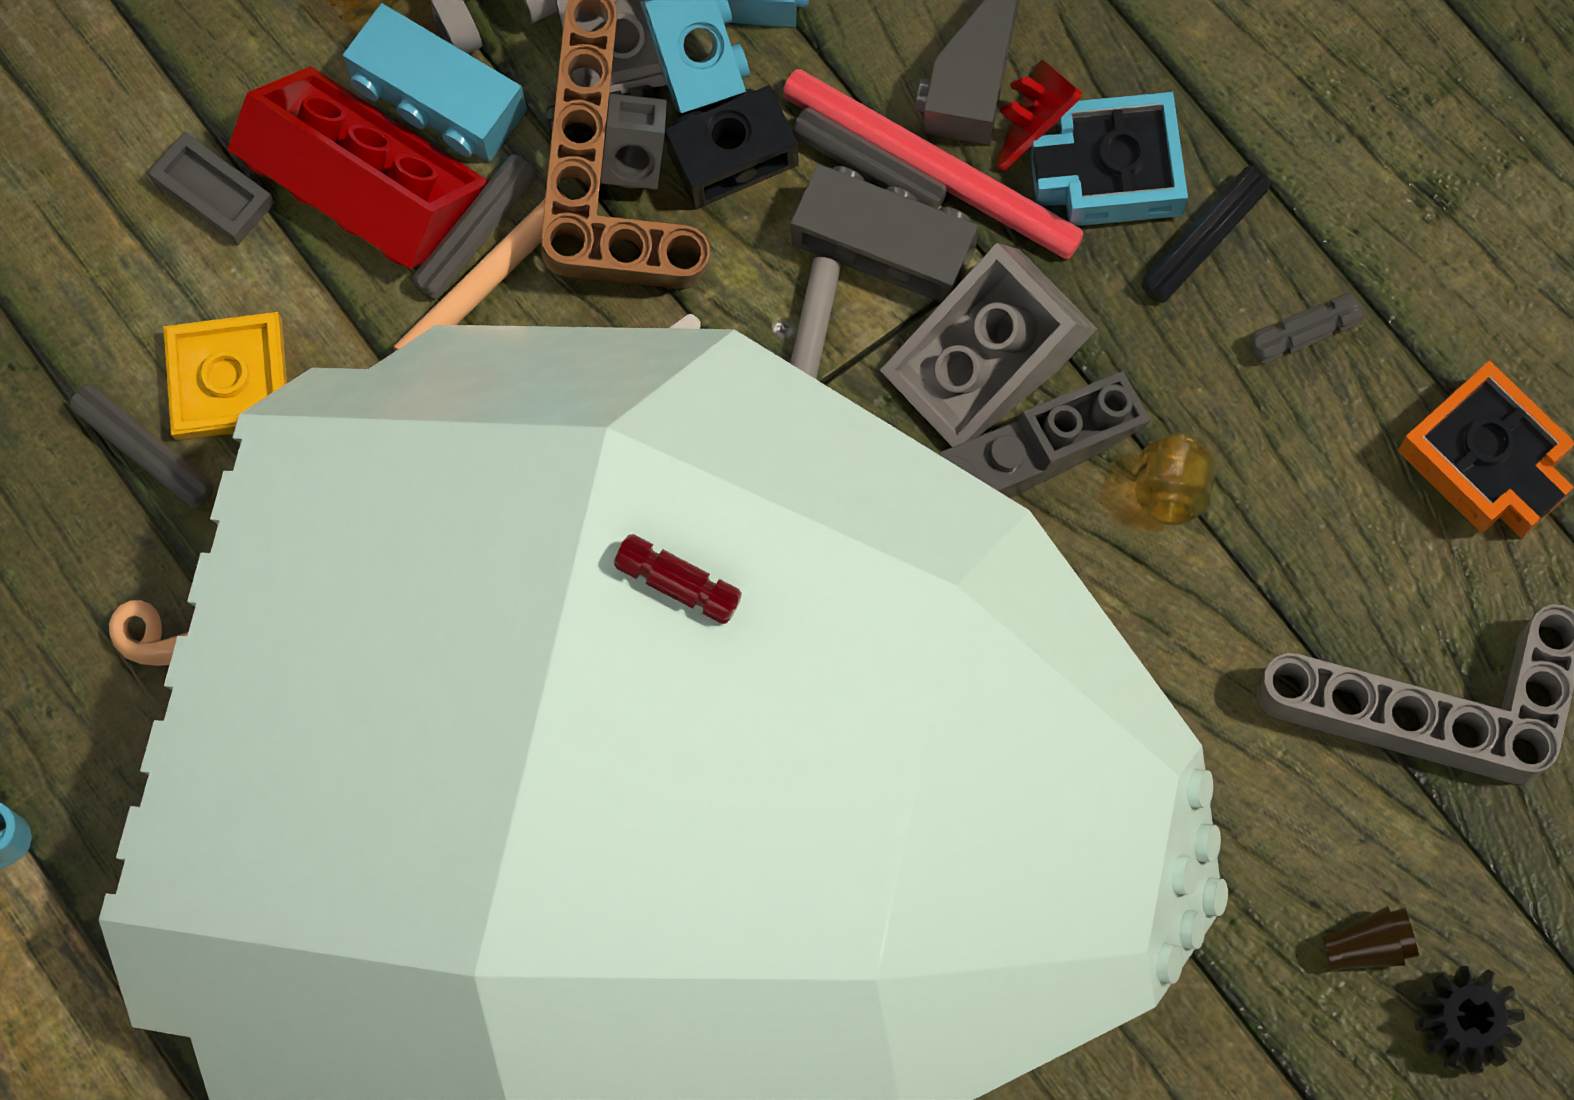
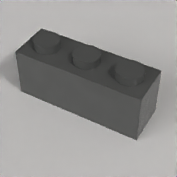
M817 164L791 221V240L793 246L825 258L836 260L842 265L942 303L963 279L976 249L979 225L972 223L967 215L954 208L941 207L938 210L918 202L913 194L904 189L893 186L883 189L865 182L864 178L852 169L843 166H835L831 169Z

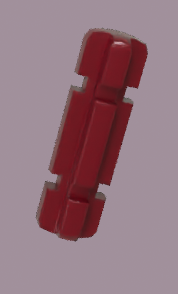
M629 534L623 540L614 559V566L617 570L635 579L639 575L645 577L647 580L646 585L692 609L696 604L703 608V615L721 624H726L732 618L741 601L742 593L738 588L721 579L717 583L710 581V573L664 549L660 553L653 551L652 547L654 544L635 534Z

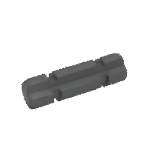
M1345 293L1331 299L1327 307L1321 303L1281 320V325L1277 328L1271 324L1255 331L1250 339L1251 346L1261 363H1269L1283 357V352L1286 349L1292 353L1333 336L1335 329L1343 332L1357 326L1361 322L1363 312L1356 297L1351 293Z

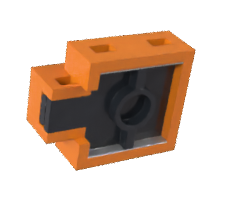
M1490 360L1406 435L1398 449V452L1481 534L1501 518L1523 539L1563 502L1574 488L1554 468L1573 448L1574 441Z

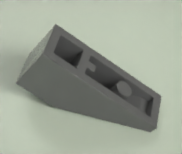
M984 0L935 58L931 79L921 77L915 111L924 113L923 134L990 146L1019 0Z

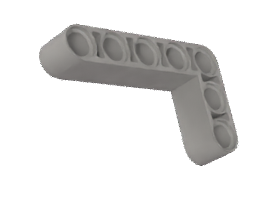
M1556 604L1543 607L1522 629L1517 640L1502 709L1294 653L1279 655L1268 664L1257 685L1256 697L1260 707L1268 715L1279 720L1508 783L1524 785L1535 781L1554 764L1560 752L1574 690V610L1565 605ZM1550 627L1556 630L1562 637L1563 649L1558 650L1547 647L1540 639L1539 628ZM1279 675H1289L1295 678L1300 684L1302 695L1294 699L1281 696L1274 688L1273 678ZM1537 683L1543 686L1549 692L1551 705L1544 707L1534 704L1527 696L1526 684ZM1347 691L1353 694L1359 701L1360 713L1348 715L1340 712L1333 703L1332 693ZM1406 707L1412 710L1418 717L1419 730L1405 731L1399 728L1392 717V709ZM1464 723L1471 726L1479 738L1478 747L1468 748L1459 744L1453 736L1452 725ZM1521 739L1530 742L1536 748L1538 763L1526 764L1520 761L1512 749L1513 740Z

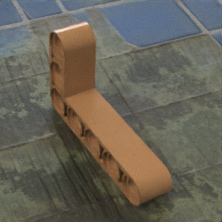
M568 0L564 16L541 235L542 259L546 267L554 274L564 277L673 289L690 288L698 284L703 278L710 256L709 242L705 235L697 228L687 225L597 216L617 10L613 0ZM592 12L601 16L606 24L597 31H586L580 28L575 20L584 13ZM587 67L598 73L600 80L591 87H581L572 82L569 75L578 68ZM581 122L591 127L595 135L585 143H575L566 138L563 131L568 125ZM567 178H577L586 183L589 192L580 199L571 200L561 195L557 186ZM569 233L577 236L584 247L574 256H563L553 249L552 241L561 234ZM619 240H628L638 246L641 255L633 262L623 263L612 257L609 248ZM685 246L695 252L698 263L689 269H680L670 263L667 253L674 247Z

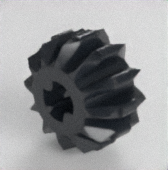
M1461 966L1456 969L1454 982L1450 977L1441 973L1432 980L1437 995L1424 992L1418 998L1417 1003L1433 1015L1417 1019L1415 1021V1029L1422 1032L1434 1031L1436 1037L1425 1044L1424 1050L1430 1055L1442 1047L1446 1048L1448 1051L1444 1058V1068L1452 1071L1456 1069L1462 1062L1463 1057L1471 1075H1477L1484 1071L1485 1059L1495 1067H1499L1507 1062L1506 1052L1502 1046L1516 1048L1522 1042V1037L1516 1031L1507 1027V1025L1523 1021L1525 1013L1520 1009L1506 1010L1504 1002L1513 998L1516 993L1515 988L1507 986L1495 993L1492 990L1495 982V973L1491 970L1484 971L1477 979L1476 984L1469 966ZM1474 1009L1479 1014L1481 1021L1475 1024L1474 1028L1465 1031L1461 1028L1458 1019Z

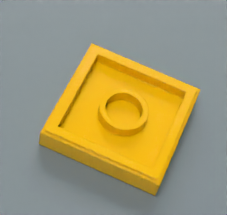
M278 312L163 326L171 435L175 441L234 434L240 413L287 384L282 318Z

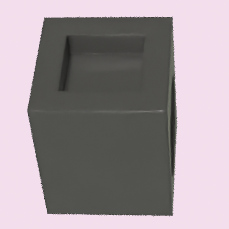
M609 94L600 183L618 185L626 189H658L667 100Z

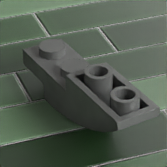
M1121 371L1022 412L1018 421L937 454L1008 498H1012L1114 446L1147 426L1151 419L1124 371Z

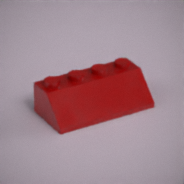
M312 66L247 92L227 149L245 161L247 166L255 173L273 179L291 191L296 200L306 205L314 206L334 219L345 232L360 236L380 249L388 260L404 265L409 269L426 260L489 182V180Z

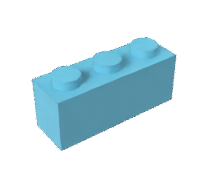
M383 3L379 5L342 55L351 77L350 83L359 93L372 101H378L380 97L396 106L398 114L408 123L419 129H424L428 125L443 134V140L453 150L466 157H470L474 153L490 163L528 110L521 85Z

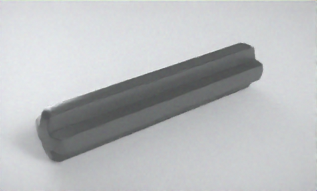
M805 108L796 119L793 126L795 138L845 167L854 170L884 189L890 186L904 189L913 194L918 202L938 209L943 203L947 187L923 171L812 108Z
M516 154L509 156L426 258L412 278L414 285L422 293L433 299L439 298L533 182L536 173L534 167L528 161Z
M87 384L82 386L71 398L69 405L75 414L191 508L197 509L210 498L214 491V486L208 478L93 385Z

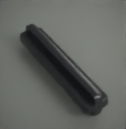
M1254 166L1245 167L1144 276L1141 287L1145 293L1156 302H1166L1268 192V187L1270 186L1269 178Z

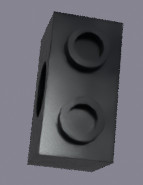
M770 85L756 91L745 89L746 92L729 97L723 105L704 113L693 111L684 114L671 127L665 129L668 154L695 210L799 166L798 142ZM730 136L737 137L743 141L740 146L734 149H723L716 145L721 139Z

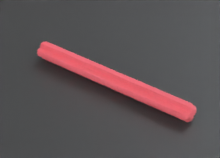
M802 69L794 70L783 87V96L789 102L803 110L805 108H812L923 171L945 184L948 193L1060 257L1069 259L1079 248L1083 238L1081 228Z

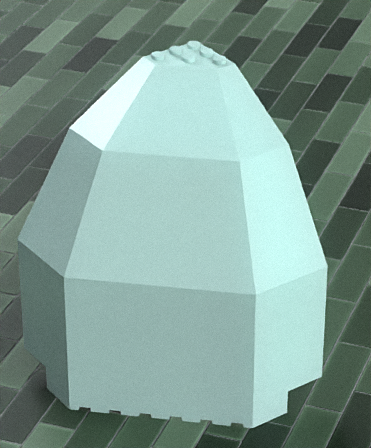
M435 325L369 369L310 368L239 414L233 439L241 443L233 471H223L210 517V520L218 524L211 552L200 553L187 600L189 604L195 606L188 635L177 636L164 687L172 690L164 721L154 720L140 769V772L149 776L140 807L130 806L116 855L117 859L125 861L116 895L108 893L105 895L99 923L132 1027L190 1037L209 1100H974L1155 1008L1170 985L1178 981L1182 967L1193 951L1201 947L1205 933L1216 917L1224 913L1228 899V888L1226 881L1220 879L1217 857L1220 851L1221 836L1218 826L1213 825L1210 808L1213 795V777L1209 770H1205L1201 743L1030 510L735 329ZM629 534H635L654 544L652 547L653 551L660 553L664 549L710 573V581L717 583L721 579L738 588L742 593L741 601L732 618L726 624H721L703 615V608L696 604L692 609L646 585L647 580L645 577L639 575L635 579L617 570L614 566V559L623 540Z

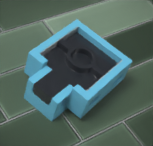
M1173 92L1078 101L1056 122L1057 134L1043 135L1037 141H1033L1030 159L1036 203L1042 207L1066 205L1068 222L1075 226L1184 215L1188 193Z

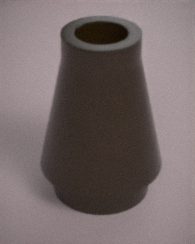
M1386 906L1334 933L1322 936L1332 972L1350 968L1406 966V959L1419 956L1413 929L1405 908L1390 911L1389 906Z

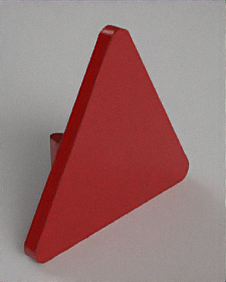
M1041 60L1036 65L1031 78L1022 77L1010 83L1011 89L1024 95L1021 104L1019 105L1018 102L1014 101L1000 108L1001 114L1013 122L996 162V166L1003 171H1006L1033 145V141H1037L1069 111L1082 95L1080 89L1044 60Z

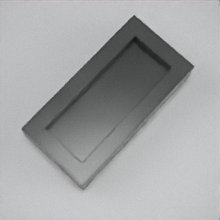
M185 131L148 172L153 183L237 245L242 242L275 204L270 193Z

